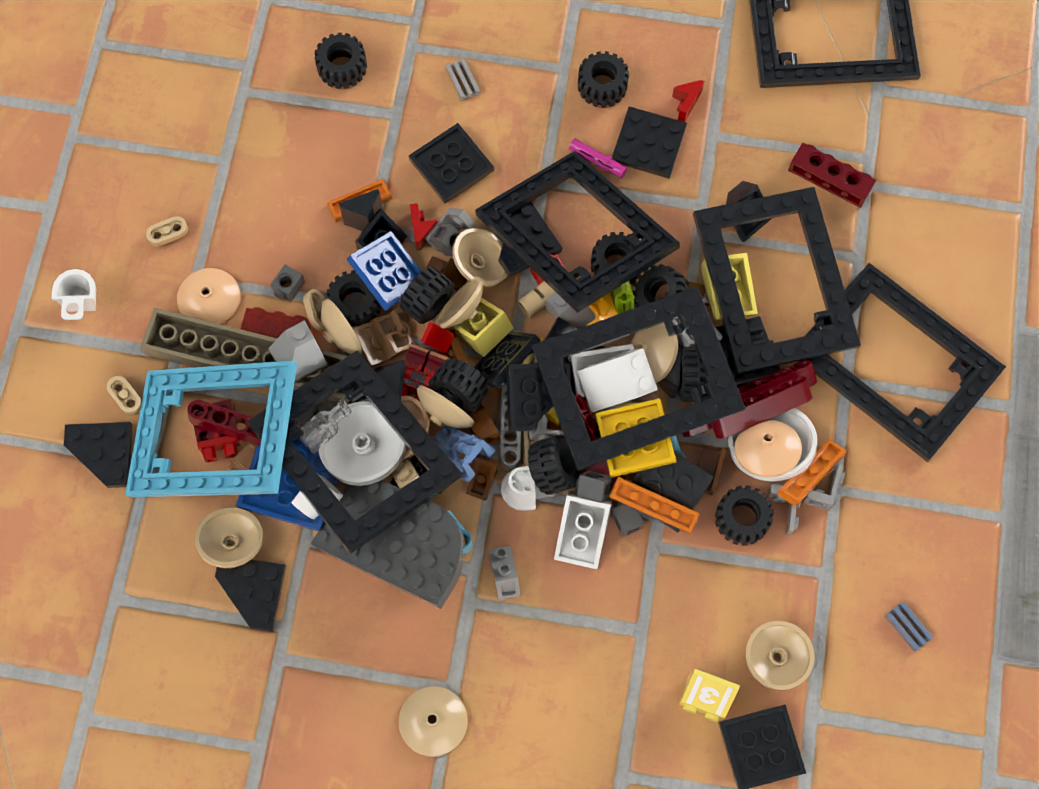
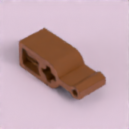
M480 403L475 412L469 415L474 421L473 426L469 427V429L479 440L482 439L487 444L493 445L501 441L499 431L485 407Z

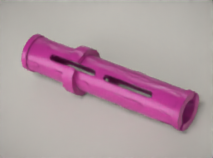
M576 138L570 143V151H575L580 156L600 166L603 171L607 170L620 179L624 177L628 167L613 160L612 156H606Z

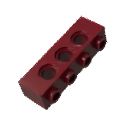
M803 142L788 169L789 172L859 208L864 204L876 182L869 174L862 173L854 169L850 164L842 163L832 155L825 154L817 150L813 145H807ZM847 181H851L855 185H850Z

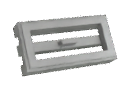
M464 58L460 59V62L454 61L452 65H446V70L461 101L480 94V90ZM460 67H463L474 91H471ZM456 69L467 94L463 93L453 70Z

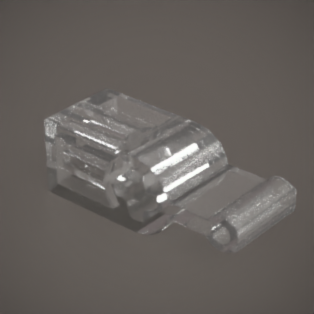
M344 399L339 400L337 406L330 412L321 411L317 413L301 428L304 431V435L299 437V439L313 454L336 435L338 423L344 417H348L352 411Z

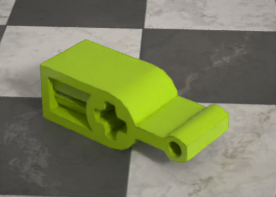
M630 281L611 291L617 315L634 309V295Z

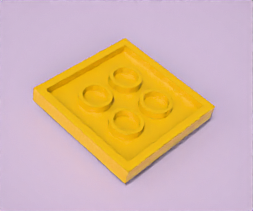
M659 398L595 414L602 438L663 416L664 411ZM671 438L607 460L611 478L676 463Z

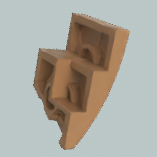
M401 308L374 318L369 323L352 328L362 348L361 356L371 367L382 364L408 351L412 342V327L409 323V315Z

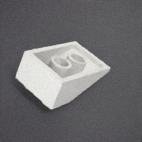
M633 344L590 350L570 356L576 394L582 397L585 396L576 371L634 349Z
M643 348L633 349L576 371L591 413L658 390Z
M569 491L566 496L554 560L598 569L613 500L607 499L599 503L578 497L577 492Z

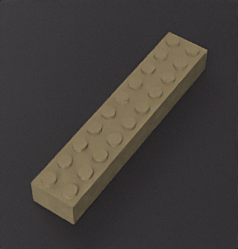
M154 308L140 347L146 356L195 368L276 362L269 347L277 338ZM321 350L328 365L295 382L293 391L347 356ZM341 389L323 400L342 406L352 403L343 394Z

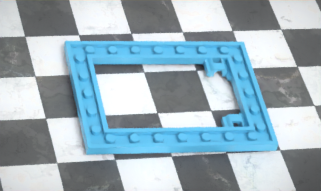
M294 361L147 371L125 495L133 498L278 494L297 363ZM270 386L257 470L170 473L172 460L158 458L156 450L163 413H166V408L170 407V405L182 406L184 392Z

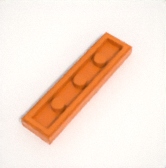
M828 439L816 451L815 457L808 468L799 475L790 478L780 488L778 495L796 507L845 456L847 450Z
M617 477L609 495L610 498L689 534L692 533L700 514L621 477Z

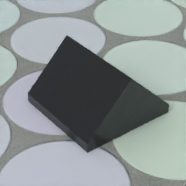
M379 189L339 203L344 225L360 231L364 230L379 209L383 210Z
M379 209L355 240L358 251L390 231L401 245L408 236L382 209Z

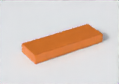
M384 179L327 202L335 222L343 220L339 207L340 202L379 189L382 203L392 199Z

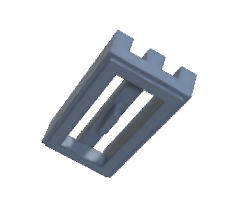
M904 601L885 615L914 652L933 638ZM900 609L905 613V615L910 619V621H911V622L915 625V627L920 631V633L924 636V639H923L922 636L917 632V630L912 626V624L908 621V619L903 615V613L900 611ZM894 614L898 616V618L903 622L906 628L913 634V636L917 639L919 643L916 644L914 642V640L909 636L905 629L895 619V617L893 616Z

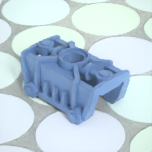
M447 425L441 428L433 437L437 445L443 443L439 447L462 473L461 478L465 482H469L475 476L468 463H471L478 453L490 458L495 452L494 447L487 444L484 440H479L474 435L471 436L460 431L458 428ZM460 453L466 455L463 460L459 458Z

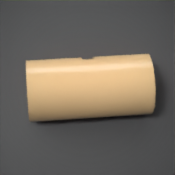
M543 281L517 301V305L523 314L530 318L546 306V299L553 295L555 291Z

